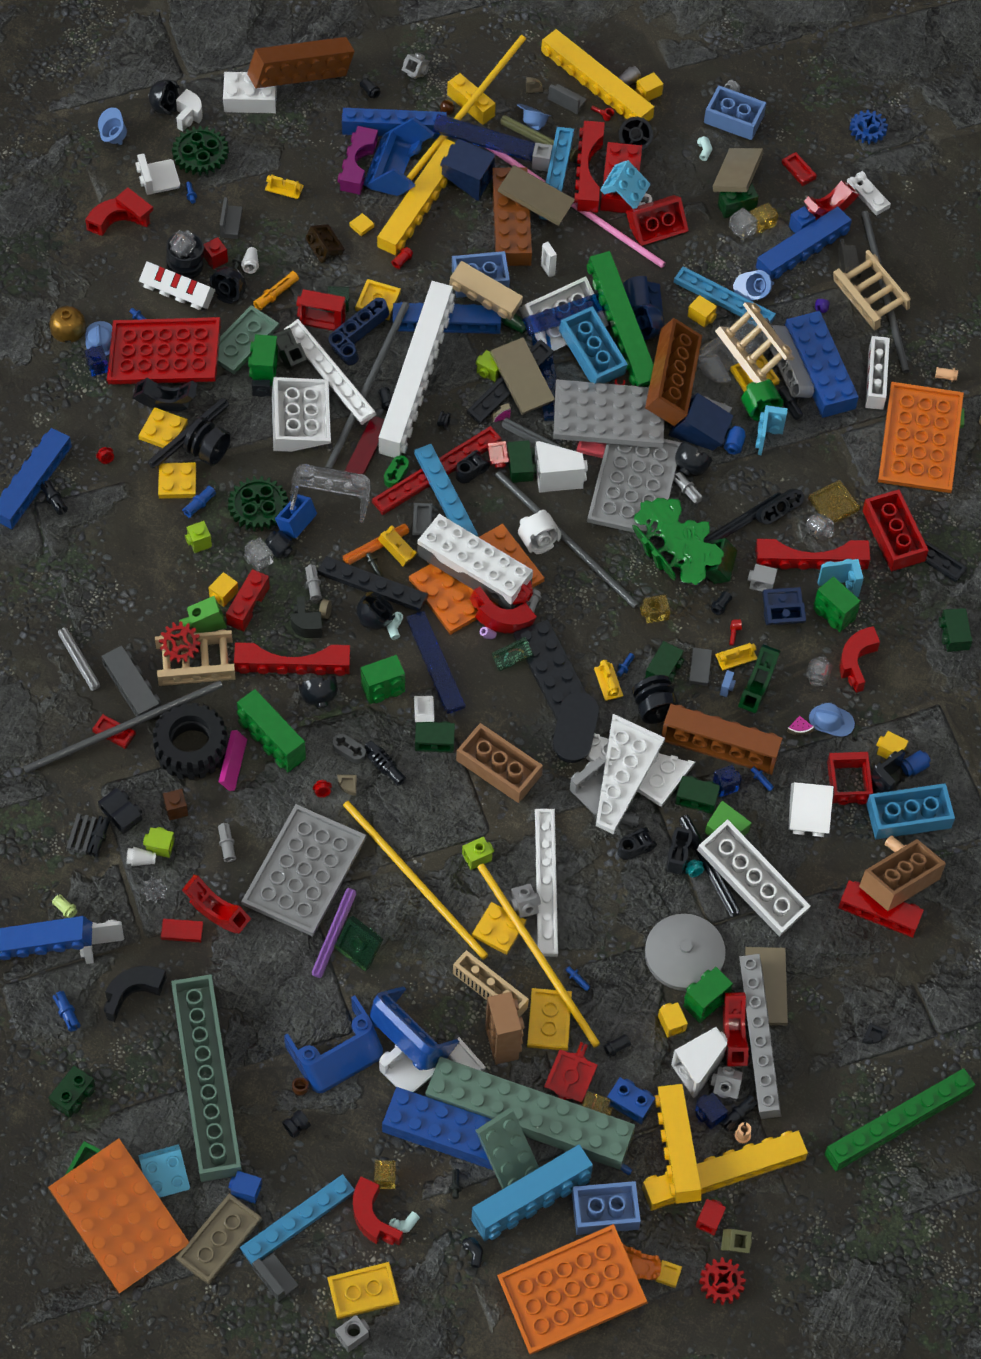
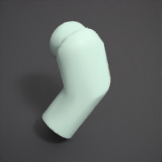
M703 136L697 140L699 147L703 148L699 158L702 161H707L713 148L709 138Z
M395 612V618L386 626L392 640L400 637L397 628L403 620L401 612Z
M412 1211L406 1220L391 1219L389 1226L403 1233H408L420 1217Z

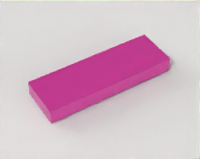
M238 730L231 731L219 778V783L228 791H235L247 743V738Z

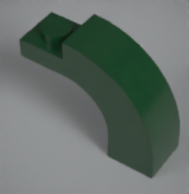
M762 645L738 707L757 713L773 677L780 650Z

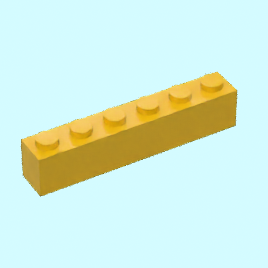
M683 1085L659 1086L658 1095H654L656 1108L660 1107V1112L657 1113L658 1123L663 1125V1130H660L662 1143L666 1142V1147L663 1148L664 1158L669 1160V1165H666L667 1176L672 1178L673 1182L669 1184L671 1196H675L676 1204L701 1201V1185Z

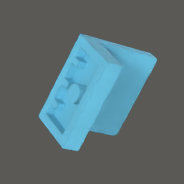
M627 160L614 165L600 191L604 195L617 192L633 209H636L647 192L650 183Z
M766 405L765 411L761 412L755 448H759L758 455H762L766 432L783 434L788 408Z
M846 559L840 562L829 561L821 565L818 586H822L834 576L839 582H845L846 588L856 597H859L864 579L859 559Z
M179 1144L138 1155L142 1172L159 1198L190 1189Z

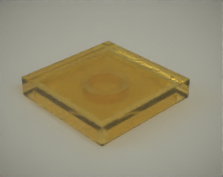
M840 480L810 494L808 497L828 526L860 509V506Z

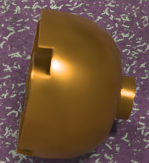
M63 306L56 309L51 315L49 325L51 334L56 340L60 342L70 340L75 342L85 334V319L78 309L72 306Z

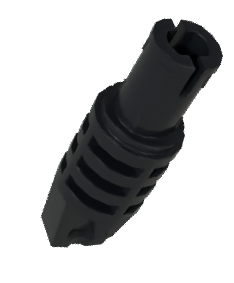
M373 741L365 744L367 757L382 774L388 775L397 786L402 785L406 777L397 769L396 762L392 760L382 747H378Z

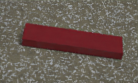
M376 416L370 419L344 471V476L361 482L379 446V435L385 419Z

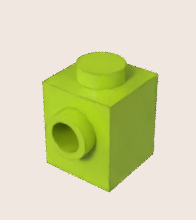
M486 350L483 355L478 356L476 360L477 373L483 378L496 382L501 373L490 351Z
M204 521L187 527L185 539L188 546H192L194 553L212 547L211 535Z
M150 827L149 834H145L143 845L146 846L147 851L156 852L158 856L170 858L175 842L174 832L167 831L161 827Z
M484 836L462 846V855L470 870L477 868L480 864L492 861L494 849L490 842H486Z

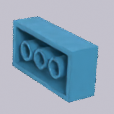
M593 306L561 320L559 332L589 382L594 384L607 383L625 374L628 364Z
M946 783L869 794L866 804L875 840L889 838L891 835L896 837L950 829L955 820Z

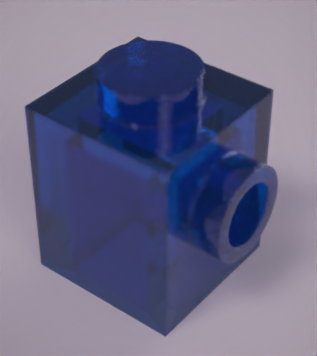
M102 345L84 350L91 377L108 372V362Z
M733 765L715 770L713 782L716 785H720L719 796L723 797L737 792L739 789L741 775L738 770L735 771Z
M713 1092L708 1096L705 1094L697 1100L695 1115L710 1130L718 1125L728 1114V1110Z

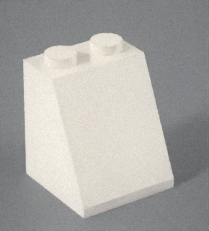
M540 441L536 442L534 462L537 469L539 493L583 489L584 481H587L586 471H588L587 460H583V453Z
M791 783L788 830H793V834L804 835L805 831L813 832L812 836L824 837V833L828 834L834 786Z
M717 1027L674 1050L671 1065L693 1098L699 1094L724 1058L728 1040L722 1031L719 1032Z

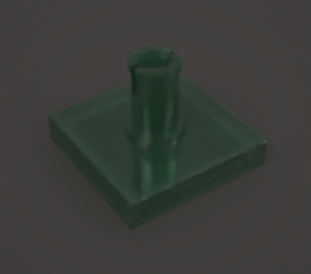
M351 916L348 918L334 948L363 971H366L370 968L384 939L377 935L376 931L373 932V929L368 928L357 918Z

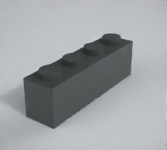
M121 645L101 656L103 666L136 717L160 707L161 701L158 695H153L149 681L142 678V671L138 665L135 666L133 664V657L128 650L125 651Z

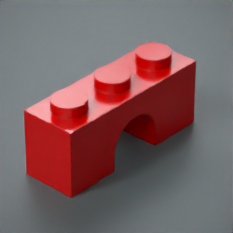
M251 570L226 612L227 625L243 632L245 631L253 617L252 612L257 601L262 602L270 588L269 576L256 570Z

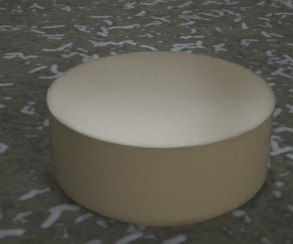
M323 599L319 608L321 618H329L332 607L331 600Z

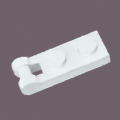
M863 171L857 173L855 177L852 176L847 179V183L860 194L858 197L876 216L890 208L891 203L867 179Z

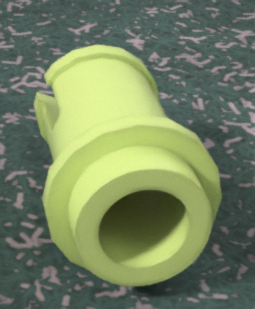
M61 894L53 899L52 904L63 913L65 918H72L77 914L76 905L70 904Z

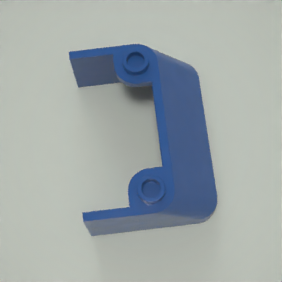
M415 117L386 132L379 141L364 180V185L370 190L394 196L402 195L415 187V183L404 176V172L410 157L419 154L423 141L433 137L435 133Z
M404 986L378 993L373 1000L369 1016L373 1026L379 1028L407 1055L417 1069L429 1070L435 1068L439 1057L447 1059L460 1041L458 1039L437 1044L396 1003L406 990Z
M355 995L351 997L352 1010L356 1015L352 1021V1030L355 1036L322 1055L314 1046L310 1045L298 1050L288 1034L284 1035L285 1048L304 1078L308 1081L311 1089L316 1093L326 1092L378 1062L383 1055V1047L373 1023Z

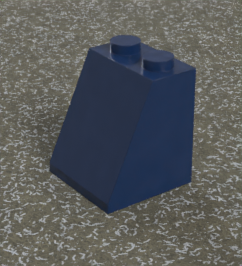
M457 139L455 144L450 146L447 157L444 156L441 161L442 175L479 201L492 180V168H495L496 155Z
M697 393L690 399L687 416L675 426L672 425L668 435L713 451L725 443V435L732 427L731 420L734 415Z

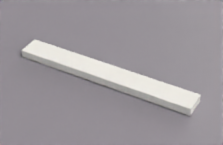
M299 319L284 328V330L287 328L291 329L296 343H301L308 361L323 379L329 381V386L361 425L377 415L375 410Z
M535 809L536 893L539 894L541 904L538 905L539 913H537V945L544 957H558L555 809Z

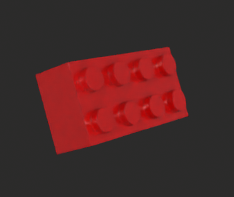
M608 142L603 184L614 165L627 160L640 172L642 145ZM611 192L606 195L602 193L601 211L626 213L627 209L632 208L617 192Z
M900 489L865 499L863 513L890 571L926 561L928 548Z

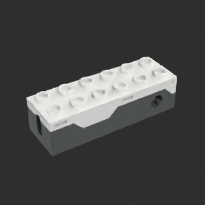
M441 514L435 518L418 539L417 556L473 590L480 586L491 601L504 609H514L517 604L527 603L533 595L532 569Z

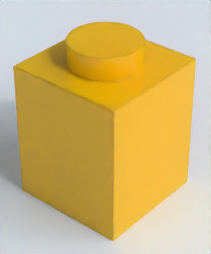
M653 72L637 80L635 91L644 99L650 101L662 95L663 83Z
M699 295L689 306L687 317L705 328L716 319L717 306Z
M224 572L208 587L209 597L215 596L217 602L223 607L239 592L238 582Z
M887 731L884 737L880 736L876 744L879 747L877 755L888 760V757L894 751L899 752L902 749L905 751L909 741Z
M678 1002L674 1004L667 1003L659 1009L658 1018L667 1038L686 1031L688 1023Z

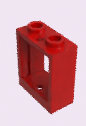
M303 289L301 296H298L296 306H298L297 317L300 318L303 325L334 331L345 323V297ZM308 307L316 308V309H322V310H327V311H332V312H334V313L325 312V311H320V310H314V309H309Z
M868 752L829 753L827 760L830 786H834L832 804H866L869 794H873ZM861 767L864 791L838 792L835 768Z

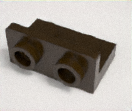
M329 224L311 226L305 237L321 263H324L328 256L342 255L345 250Z

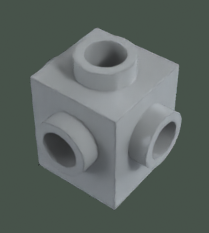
M417 52L415 54H407L401 70L406 72L407 76L414 79L424 77L429 70L428 64L430 61L426 60L423 54Z
M531 884L511 889L513 898L511 906L514 911H517L520 918L539 913L538 905L541 904L539 894L534 892Z
M718 1067L717 1074L713 1073L711 1085L714 1086L713 1094H717L722 1098L731 1097L737 1099L743 1072L735 1071L731 1067Z

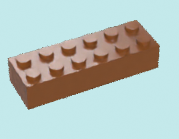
M347 37L256 48L247 75L255 89L344 77L347 75L355 51Z
M519 167L520 169L528 172L527 167ZM492 168L495 252L505 251L507 266H531L530 209L498 192L500 185L511 168Z
M675 318L661 328L645 409L673 426L688 414L702 341L701 334Z
M670 704L662 731V737L665 738L666 743L751 769L755 766L759 771L763 770L764 773L770 775L773 773L782 743V737L774 733H765L754 727L749 728L742 726L738 722H729L718 716H709L701 711L686 709L682 705Z

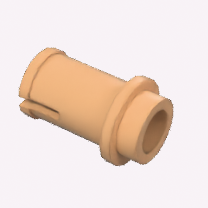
M937 367L935 379L951 380V382L957 381L958 370H955V368Z
M893 835L884 844L894 852L906 846L894 838Z
M744 1122L735 1131V1139L743 1144L747 1143L751 1138V1126L748 1123L744 1126Z

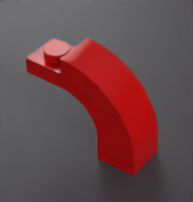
M841 180L825 197L814 199L808 196L804 202L808 206L807 210L817 220L837 206L844 211L860 194L849 183Z
M114 198L94 207L86 217L85 222L88 231L103 236L111 224L121 220L131 221L148 227L150 216L147 215L140 221L118 204Z
M480 586L474 589L469 598L472 605L478 609L475 615L477 620L484 626L497 632H516L533 625L537 618L527 603H523L514 609H503L496 606Z
M874 626L853 634L846 642L840 659L841 677H848L851 687H854L856 693L863 691L865 685L864 677L858 665V659L865 654L878 651L880 640Z
M193 875L182 889L190 898L189 903L196 910L223 929L240 934L251 920L241 906L228 903L218 897L198 875Z
M745 992L725 993L723 1033L728 1040L725 1050L727 1066H748L749 1048L745 1029Z
M360 1177L353 1194V1213L358 1228L367 1239L375 1244L382 1237L384 1242L390 1245L395 1243L400 1246L403 1232L381 1222L375 1216L372 1209L380 1192V1185Z

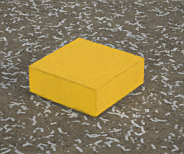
M362 213L349 222V226L362 237L374 228V223Z
M662 1260L661 1273L656 1282L676 1288L682 1266Z

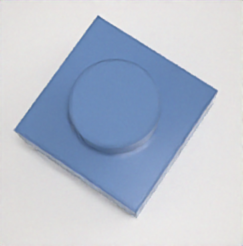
M726 671L721 686V696L727 697L729 691L733 692L736 680H733L734 672Z

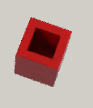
M218 237L204 244V258L212 269L228 262L227 248Z
M707 1199L697 1220L696 1228L715 1236L726 1207L717 1200Z

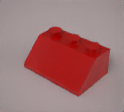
M672 195L640 205L636 209L630 208L626 210L629 227L641 246L689 231L682 200L679 196Z

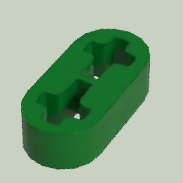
M396 456L386 470L384 484L387 487L391 488L406 475L409 469V460L405 456ZM401 463H404V465H401L400 468L397 469L398 464L400 465ZM395 474V479L390 481L389 478H392Z

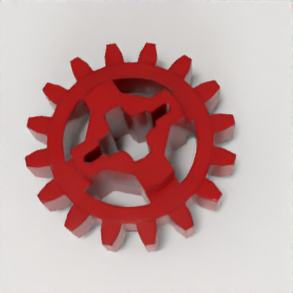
M180 621L179 626H176L173 622L171 629L166 626L167 632H161V636L164 639H159V643L163 644L160 647V651H166L163 656H170V662L177 659L178 664H180L181 659H184L185 663H188V657L194 659L193 653H199L196 646H201V642L196 641L200 638V635H194L196 628L190 630V624L188 623L186 626H183L182 621ZM175 631H181L178 634H172ZM188 634H190V636L192 637L193 644L188 642ZM183 639L184 645L180 644L178 647L176 640L180 641ZM167 641L173 645L172 651L168 649ZM188 651L183 655H179L180 652Z
M721 1257L719 1263L713 1259L712 1266L706 1263V1270L701 1271L700 1275L703 1278H700L699 1283L704 1284L701 1287V1292L707 1291L705 1298L713 1297L714 1304L717 1300H720L721 1305H724L725 1300L732 1304L733 1297L739 1299V1292L743 1293L745 1289L742 1285L745 1284L746 1279L741 1278L744 1275V1271H738L739 1264L731 1265L732 1259L728 1263L724 1261L723 1257ZM709 1276L711 1277L710 1279L713 1281V1284H712L711 1287H710L709 1280H708V1279H709ZM734 1276L736 1279V1287L734 1286L735 1284L732 1282V1278ZM727 1278L726 1283L722 1282L718 1285L719 1280L722 1281Z

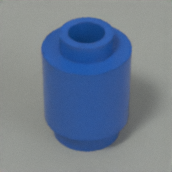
M734 426L728 431L724 449L729 454H738L742 451L746 438L745 430Z
M919 750L903 760L901 769L906 776H915L930 767V757L926 752Z

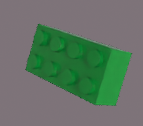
M256 689L237 702L238 723L243 729L247 728L255 742L259 741L263 745V750L267 755H272L275 758L276 764L281 769L284 768L287 772H290L306 759L305 741Z

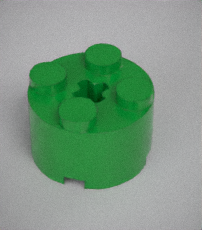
M770 379L759 383L751 382L747 385V390L741 397L746 411L754 421L760 420V414L765 411L766 405L781 408L783 406V400Z

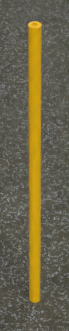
M520 35L407 175L408 179L412 181L440 147L444 139L449 136L526 40L525 36Z
M346 801L343 804L344 808L478 956L484 960L488 956L487 952L351 802Z
M480 864L477 867L593 1048L599 1046V1040L485 864Z

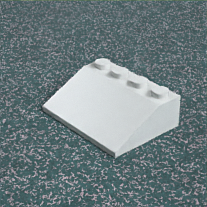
M586 276L519 308L525 323L536 340L539 341L541 339L553 351L567 345L559 332L562 319L593 306L604 326L609 325Z
M274 377L272 385L273 451L292 452L331 443L329 381L327 379Z

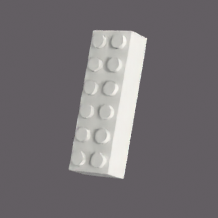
M728 819L698 846L697 851L779 937L809 910L810 905Z

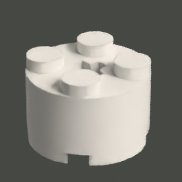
M540 510L538 513L530 517L526 516L520 520L518 534L530 553H545L554 547L553 543L556 540L559 542L561 539L560 529L546 510Z

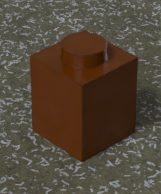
M182 789L163 793L169 821L188 816L187 804Z

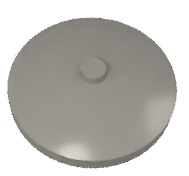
M675 914L664 918L652 928L645 945V959L650 972L659 982L669 988L686 991L691 983H697L701 980L702 974L708 969L711 971L717 967L720 971L722 970L725 960V945L721 934L709 921L692 914Z

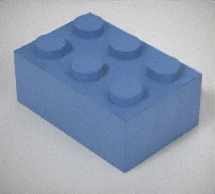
M718 85L706 108L704 123L752 140L764 117L766 102Z
M505 251L452 256V274L459 263L463 261L509 288L510 278ZM455 291L456 298L467 297L466 294L462 293L461 291Z
M636 1181L573 1187L572 1201L576 1235L592 1234L614 1224L617 1231L639 1230L641 1220Z

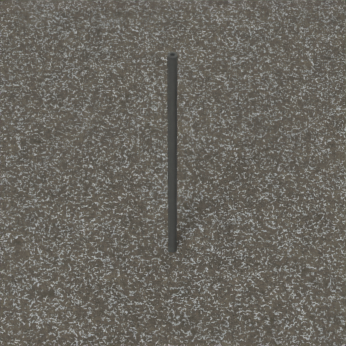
M863 211L861 214L871 253L878 257L882 265L868 211ZM880 279L879 284L881 289L886 287V284ZM889 293L883 296L885 306L892 302ZM893 309L887 314L902 372L905 374L910 370Z
M403 302L360 392L365 399L410 306L407 302ZM350 413L325 466L329 471H332L356 420L352 413Z
M501 471L495 474L534 514L541 510ZM558 526L562 534L561 539L629 605L636 609L639 603Z
M217 681L23 766L25 773H29L157 717L165 711H170V708L175 705L179 707L182 703H189L221 689L223 685L221 681Z

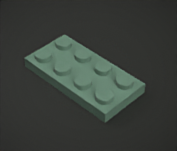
M251 305L221 335L217 364L235 374L251 356L250 345L251 341L255 339V334L272 336L279 328V323Z
M508 1108L475 1130L502 1189L539 1168L518 1119L511 1108Z

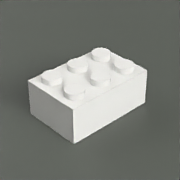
M224 72V112L276 113L277 86L255 89L247 72Z

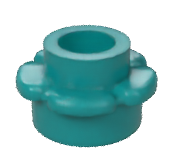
M691 860L687 863L685 869L686 874H689L690 877H697L704 871L703 862Z

